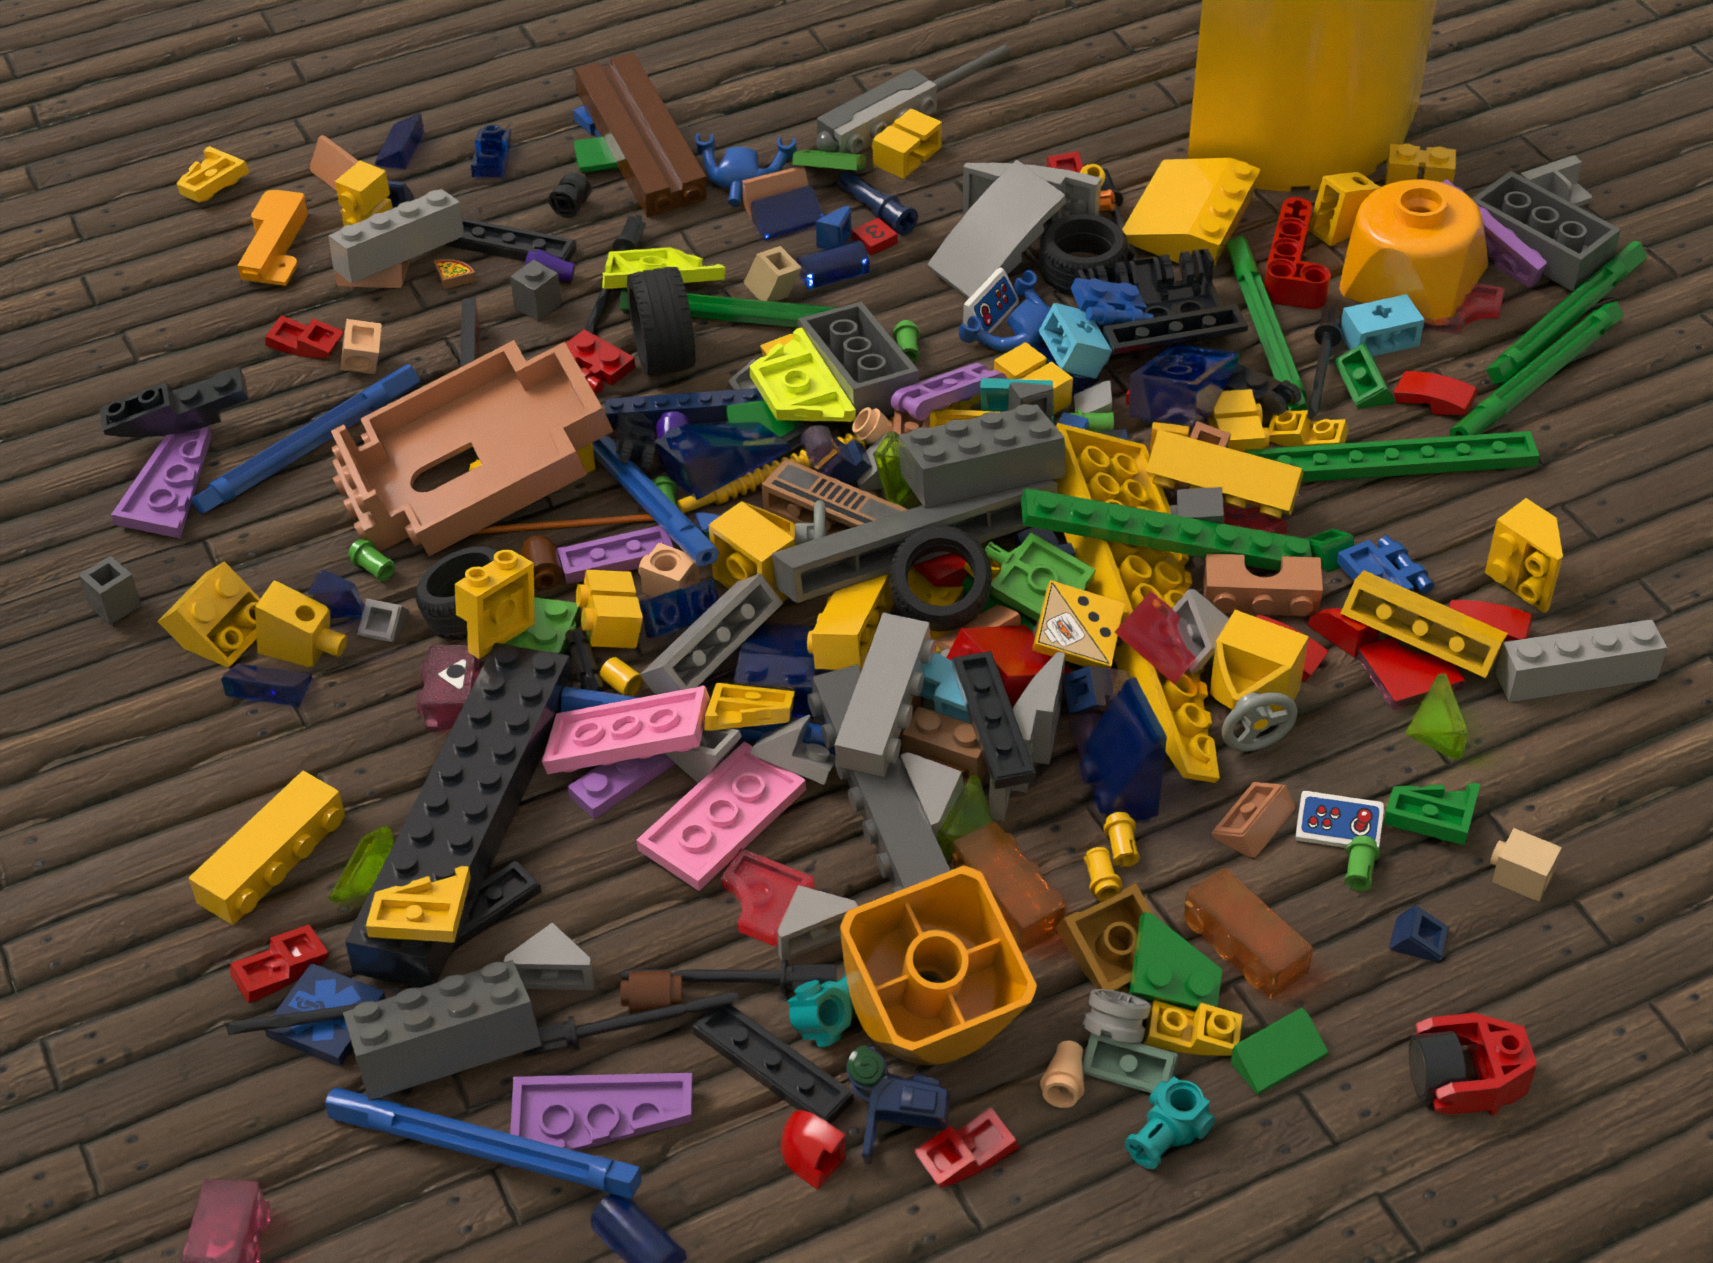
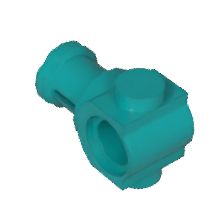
M846 972L844 977L837 982L827 981L821 985L818 980L806 982L794 990L796 995L787 1001L790 1007L789 1017L794 1029L802 1034L804 1040H815L818 1047L829 1046L837 1042L842 1037L841 1032L850 1026L853 1004L849 994Z
M1174 1076L1168 1083L1161 1081L1149 1097L1148 1102L1153 1107L1146 1115L1147 1124L1137 1134H1130L1124 1142L1125 1148L1132 1159L1146 1169H1156L1161 1162L1160 1156L1171 1145L1190 1144L1196 1137L1202 1139L1208 1134L1216 1119L1214 1115L1209 1113L1210 1101L1204 1098L1202 1090L1190 1081L1179 1080ZM1176 1108H1184L1188 1111H1179Z

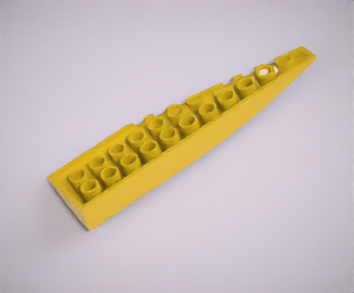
M1057 423L1055 427L1064 436L1065 477L1052 479L1057 483L1058 494L1171 514L1163 488L1153 484L1154 478L1149 477L1146 473L1150 455L1145 444ZM1064 533L1067 543H1072L1075 558L1096 569L1095 576L1085 591L1124 602L1120 625L1143 600L1172 624L1168 613L1192 585L1191 573L1185 571V564L1189 561L1188 555ZM1172 626L1170 631L1171 644L1178 657L1187 665L1174 627ZM1121 638L1122 645L1115 647L1114 661L1135 702L1143 701L1151 729L1183 778L1216 783L1220 777L1215 742L1213 738L1208 736V728L1212 725L1211 713L1205 711L1204 699L1208 696L1207 685L1201 682L1200 679L1204 666L1197 674L1190 673L1189 668H1187L1174 684Z

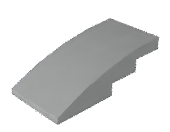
M1016 160L966 212L927 264L928 269L969 299L999 267L1003 268L1008 275L1022 262L1021 253L1044 233L1043 224L1066 203L1065 194Z
M966 163L963 166L962 217L991 184L1012 165L1011 163ZM1025 165L1065 194L1066 203L1043 224L1044 231L1051 223L1068 215L1093 214L1099 216L1100 177L1057 168Z
M1057 652L1034 676L1013 708L1032 764L1033 762L1050 764L1062 706L1065 653ZM990 777L988 819L1004 821L1011 790L1027 792L1029 783L994 789Z

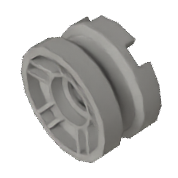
M1093 989L1090 992L1088 1002L1092 1007L1091 1011L1085 1014L1083 1022L1086 1030L1098 1036H1102V1033L1112 1036L1111 1040L1137 1043L1143 1040L1145 1028L1142 1023L1143 1019L1149 1017L1151 1008L1148 1002L1136 996L1114 990Z

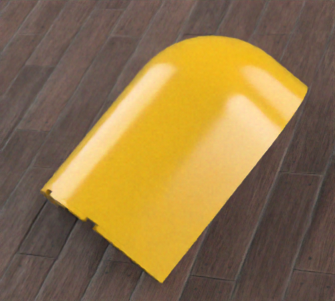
M1202 0L1187 159L1233 158L1246 162L1251 166L1261 169L1255 186L1256 189L1291 192V186H1309L1310 191L1319 190L1322 178L1326 175L1359 172L1366 177L1374 173L1377 165L1383 161L1387 162L1390 144H1403L1419 105L1437 0Z

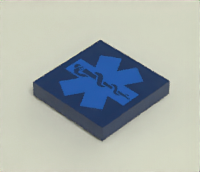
M311 963L274 1015L359 1004L368 1001H380L386 999V996L382 990ZM345 1019L264 1030L268 1038L340 1067L353 1049Z

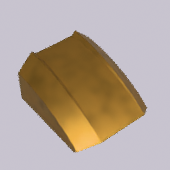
M1137 884L1121 890L1117 895L1080 913L1077 911L1064 917L1055 927L1073 958L1096 989L1114 990L1129 994L1140 916L1145 912L1152 913Z

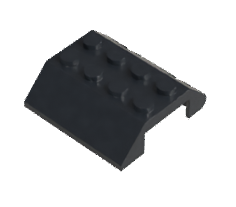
M1208 248L1193 250L1191 255L1188 251L1180 252L1179 265L1182 280L1174 281L1172 261L1169 255H1162L1159 257V260L1157 257L1128 261L1126 266L1124 262L1115 263L1114 275L1116 283L1121 284L1125 282L1136 285L1146 305L1144 313L1152 314L1154 318L1120 324L1113 323L1108 326L1099 325L1095 321L1112 349L1110 356L1216 339L1248 331V324L1238 305L1224 306L1212 283L1214 259ZM1096 266L1094 272L1092 268L1075 271V278L1099 279L1108 282L1104 266Z

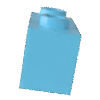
M1405 294L1343 308L1340 329L1342 339L1349 350L1365 343L1372 355L1377 356L1420 346L1424 318L1408 295Z
M1053 303L1039 329V333L1062 370L1096 379L1103 366L1107 364L1112 349L1095 321L1086 319V311Z

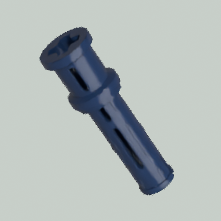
M844 170L838 178L847 184L837 181L838 187L871 208L876 218H880L884 223L888 222L891 224L894 231L898 234H908L916 226L918 212L913 207L902 205L897 196L883 194L851 170Z

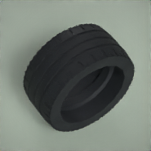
M664 267L644 270L643 272L639 271L628 275L627 294L636 348L644 374L659 375L693 368L696 363L694 331L688 298L679 269L677 267Z

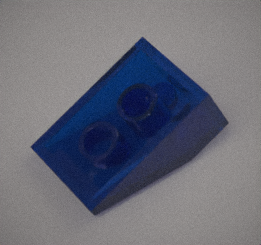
M1173 344L1130 375V416L1143 418L1144 422L1151 424L1164 421L1194 428L1196 421L1202 422L1211 415L1239 361V353Z
M760 422L686 424L669 429L663 437L655 440L669 477L696 500L791 450L786 441Z
M762 623L742 645L739 652L734 685L795 691L791 717L802 718L811 715V719H814L808 703V694L813 693V677L821 675L822 669H815L814 656L808 653L807 638L809 631L815 627Z
M1136 677L1127 679L1086 740L1084 760H1080L1082 778L1086 784L1091 783L1099 812L1101 814L1106 813L1107 817L1116 812H1126L1135 822L1158 816L1167 736Z

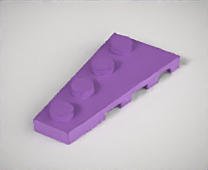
M1445 179V180L1442 182V183L1451 185V186H1453V187H1455V188L1461 190L1462 192H1464L1461 188L1454 186V185H1453L1450 181H1448L1447 179ZM1478 205L1483 219L1487 257L1495 260L1497 269L1531 289L1539 282L1548 262L1536 250L1529 248L1517 238L1512 230L1505 228L1494 219L1488 210Z
M210 426L184 433L166 435L112 512L111 516L114 525L181 539L192 503L191 498L194 496L212 438Z
M692 1073L513 1077L510 1134L579 1151L692 1122Z

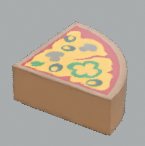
M453 259L434 261L436 273L444 290L476 281L473 268L462 261Z

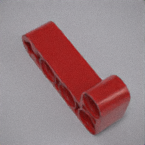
M1288 198L1282 204L1266 265L1264 285L1272 303L1306 309H1319L1327 303L1331 272L1324 265L1302 261L1312 214V204L1304 198Z

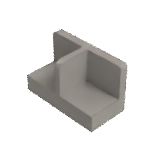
M1575 155L1531 169L1520 175L1578 207L1591 202L1592 195L1577 183L1582 161Z

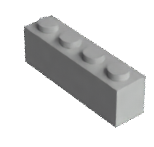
M442 189L433 190L423 197L403 202L396 208L374 214L369 219L357 224L344 226L341 230L328 235L333 269L350 283H354L463 237L460 201Z
M761 573L736 582L640 673L641 677L655 695L698 687L783 602Z
M888 613L882 614L834 744L838 767L885 777L889 763H896L901 747V740L898 739L901 729L907 730L911 722L913 707L910 704L913 695H920L924 683V672H922L924 664H930L935 653L936 641L930 637L929 622Z
M1652 619L1508 641L1502 644L1495 674L1508 702L1658 679L1667 646Z

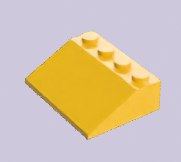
M1233 158L1163 160L1122 229L1127 237L1128 244L1158 256L1169 255L1171 261L1179 263L1180 252L1188 251L1191 255L1193 250L1208 248L1214 259L1215 267L1225 249L1226 242L1230 240L1252 199L1261 169Z

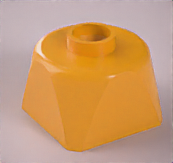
M1403 180L1390 183L1373 191L1362 202L1355 218L1339 286L1342 295L1354 301L1369 303L1407 294L1424 318V322L1433 325L1449 323L1488 268L1483 219L1478 205L1461 190L1432 180Z
M961 866L848 910L843 918L840 927L847 984L854 1010L866 1034L874 1043L901 1060L923 1065H939L967 1056L980 1049L1001 1032L1033 999L1037 984L982 872L976 869ZM920 975H932L944 983L929 982Z

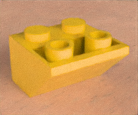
M1525 498L1497 519L1485 568V573L1496 582L1502 584L1543 613L1550 608L1563 558L1557 518L1529 499Z
M224 561L207 571L157 622L185 650L228 668L257 638L255 606L260 601V598Z

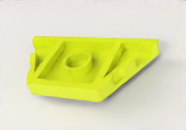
M671 247L612 251L608 253L605 264L602 288L627 287L628 275L639 271L643 272L644 270L664 267H677L684 283L725 280V266L720 264L702 266L703 258L685 254L683 251Z
M802 327L793 332V339L785 346L778 343L766 356L760 357L749 366L750 378L777 420L852 422L856 418V409Z

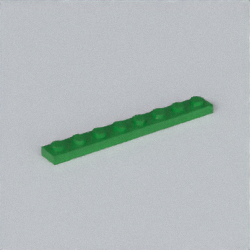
M1531 431L1245 450V453L1302 468L1304 474L1301 482L1535 467L1538 465L1540 457Z
M1025 488L1021 497L1023 526L1206 558V554L1244 555L1245 565L1280 571L1282 556L1312 557L1309 539Z

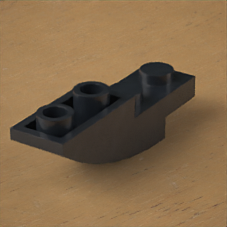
M240 367L227 372H221L201 382L187 385L172 392L166 382L155 387L146 388L142 392L124 399L112 401L108 405L100 407L102 431L107 436L156 437L184 433L221 422L220 410L249 399L245 376Z

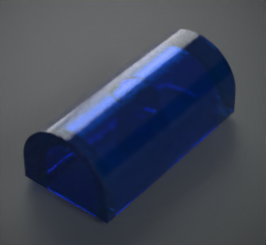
M861 240L796 257V262L802 267L799 276L807 289H813L870 272L868 253Z
M610 1193L601 1200L591 1215V1228L626 1263H682L687 1259L686 1251L633 1199Z

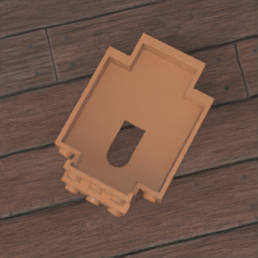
M515 340L361 418L367 432L361 435L365 444L357 447L344 424L332 430V435L337 445L332 447V451L337 459L332 462L338 475L332 478L341 495H348L349 497L343 500L352 519H359L358 522L354 523V526L361 539L372 541L376 546V550L382 552L410 537L415 547L422 544L428 556H431L586 476L587 473L576 451L614 431L600 402L565 342L526 361ZM471 447L474 448L482 465L432 491L417 492L413 490L414 481L421 473Z

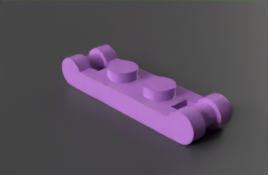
M973 363L897 390L891 398V406L902 413L908 412L911 417L923 421L933 410L945 409L949 404L970 400L972 396L980 394L981 378L1007 379V376L997 370L990 371L987 366L981 363Z

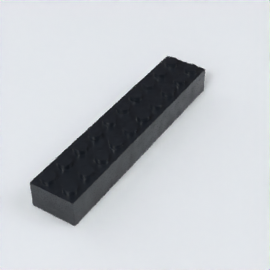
M494 643L345 941L353 974L419 988L437 983L461 928L466 921V917L479 893L480 886L486 878L547 746L556 713H561L562 691L565 686L573 687L568 655ZM469 866L471 878L455 942L368 937L366 923L375 892L394 886H406L414 880L429 876L432 883L455 876V868Z

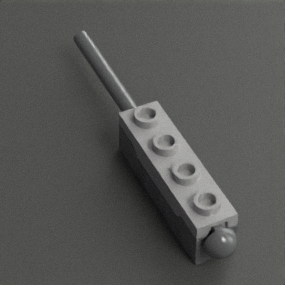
M1003 45L933 82L914 69H910L817 118V149L825 152L856 154L870 147L877 134L884 131L890 125L892 126L894 121L908 110L914 109L927 116L937 111L938 92L1010 55L1009 48Z

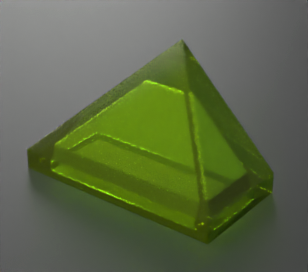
M889 431L874 451L873 456L887 501L902 506L913 491L900 473L899 434Z
M1446 673L1438 674L1405 734L1457 760L1463 757L1468 731Z
M970 776L938 832V844L946 861L999 845L978 776Z
M383 825L361 838L328 897L331 902L337 903L369 895L394 845L392 830L388 826Z

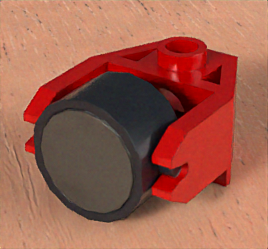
M1478 1013L1430 1017L1415 1024L1417 1033L1411 1036L1409 1043L1411 1078L1418 1098L1421 1101L1433 1100L1436 1112L1451 1115L1488 1111L1491 1116L1497 1114L1503 1105L1513 1104L1528 1094L1537 1062L1524 1026ZM1461 1045L1468 1046L1478 1080L1466 1081V1070Z

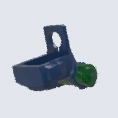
M864 1045L851 1053L846 1065L851 1088L858 1098L869 1102L862 1150L864 1163H872L878 1121L936 1130H945L947 1128L951 1093L942 1087L941 1080L928 1077L925 1074H915L913 1079H905L902 1076L890 1074L887 1062L881 1054L876 1052L875 1047Z

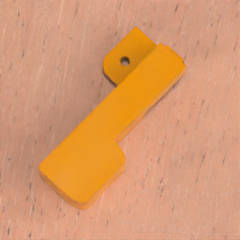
M268 190L264 192L251 214L256 235L237 267L241 280L286 286L297 268V260L295 257L285 254L308 217V210L303 193Z

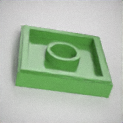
M801 150L793 153V165L860 170L866 168V156L862 154Z

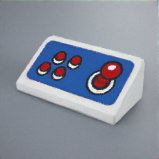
M999 267L964 303L963 324L967 326L969 317L976 316L981 320V329L991 333L1018 305V296L1003 268Z
M1303 791L1299 805L1295 840L1347 848L1353 838L1368 836L1377 842L1379 848L1384 803Z

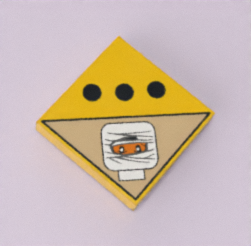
M1050 580L1046 588L1032 651L1052 657L1057 652L1065 653V661L1085 667L1095 666L1109 668L1110 670L1118 637L1115 631L1120 626L1124 602Z

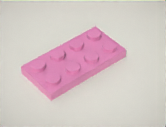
M695 687L556 713L542 760L547 774L568 773L580 768L597 765L607 766L619 761L635 758L646 759L657 754L674 751L685 752L692 748L700 747L705 714L710 700L706 687Z
M744 741L636 840L637 849L700 891L806 791V780L794 772L750 755L753 746Z

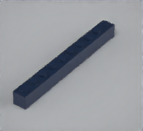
M757 388L612 398L605 399L606 416L612 429L615 430L618 412L626 414L629 412L641 413L648 417L649 420H653V427H656V423L661 419V416L667 412L684 414L688 418L689 424L727 422V406L763 401L764 399Z

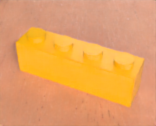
M1158 429L1146 469L1148 476L1154 478L1153 484L1167 489H1174L1175 484L1188 487L1189 489L1222 487V497L1225 498L1224 504L1240 509H1245L1246 504L1260 507V514L1276 519H1281L1282 514L1291 516L1304 474L1302 468L1160 429Z
M1365 570L1355 579L1340 613L1484 678L1487 677L1508 634Z
M890 573L836 590L832 596L828 597L823 613H819L817 624L813 630L809 631L807 638L808 653L814 656L815 669L839 670L857 664L860 670L862 669L882 614H889L895 603L891 593Z
M303 770L188 878L196 903L231 925H234L245 914L250 913L268 891L274 886L279 885L284 880L286 874L297 863L308 857L314 847L326 835L339 827L342 820L346 817L340 792Z

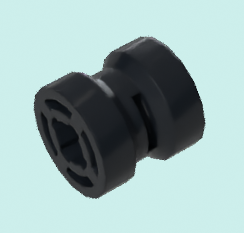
M574 172L564 175L559 185L549 195L548 200L552 210L562 217L570 218L575 216L582 204L591 195L592 189L589 181L584 176Z

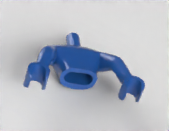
M697 133L695 136L697 151L703 155L705 170L709 179L715 185L730 189L728 204L734 207L741 204L743 180L782 171L786 161L792 159L793 153L797 151L795 138H792V143L789 146H783L782 138L778 137V153L768 168L760 169L758 153L746 147L728 148L721 163L717 166L714 156L716 149L714 135L710 134L711 138L707 142H701L700 133Z
M1027 270L1024 272L1023 278H1017L1014 284L1016 294L1027 299L1011 313L1006 323L1016 336L1005 338L994 336L981 329L982 323L978 317L971 316L968 319L967 326L965 324L960 325V339L967 343L978 341L999 352H1009L1025 342L1034 349L1043 345L1045 341L1039 333V329L1051 307L1046 305L1034 290L1037 281L1036 274L1031 270Z

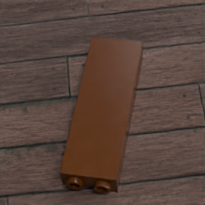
M632 52L610 58V65L601 67L599 62L575 68L576 92L601 137H604L620 171L646 217L706 200V175L635 53Z

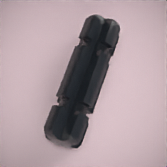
M582 627L568 630L565 634L566 643L571 652L570 656L578 681L581 683V689L603 692V683L597 672L598 668L591 646L588 644L586 631H583Z

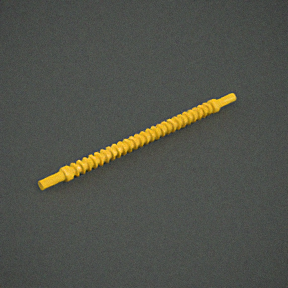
M980 394L972 396L970 400L949 404L945 409L970 410L971 406L981 403ZM894 416L890 418V421L892 422V424H893V418H894ZM847 433L845 439L840 436L836 438V440L838 439L846 445L852 439H855L863 445L865 450L867 445L869 447L873 445L859 440L856 433H854V436ZM828 440L827 446L820 443L818 444V449L812 446L809 448L808 453L805 450H801L799 456L793 453L790 459L782 457L781 463L786 458L800 465H805L812 469V465L819 468L821 466L819 455L832 445L834 441ZM774 460L772 466L764 464L762 470L755 467L753 473L747 470L743 477L740 474H736L735 480L728 477L725 483L722 481L712 483L709 489L678 500V509L684 514L714 502L717 505L728 502L730 496L736 499L738 493L746 495L748 489L754 492L756 491V486L762 488L764 481L781 463Z

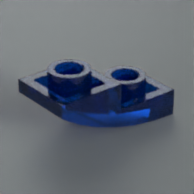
M488 125L479 129L475 139L476 153L471 163L472 177H504L509 158L511 128Z
M714 579L694 583L639 600L643 616L642 622L647 638L657 637L686 626H691L719 599Z

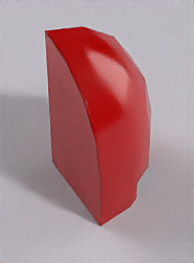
M1326 608L1310 617L1307 626L1352 657H1356L1361 653L1358 647L1373 643L1379 638V630L1340 614L1342 608Z
M798 1110L790 1115L782 1132L780 1149L784 1161L798 1177L818 1190L846 1159L845 1134L811 1112Z

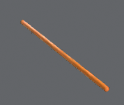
M649 514L496 525L487 526L474 534L655 520Z

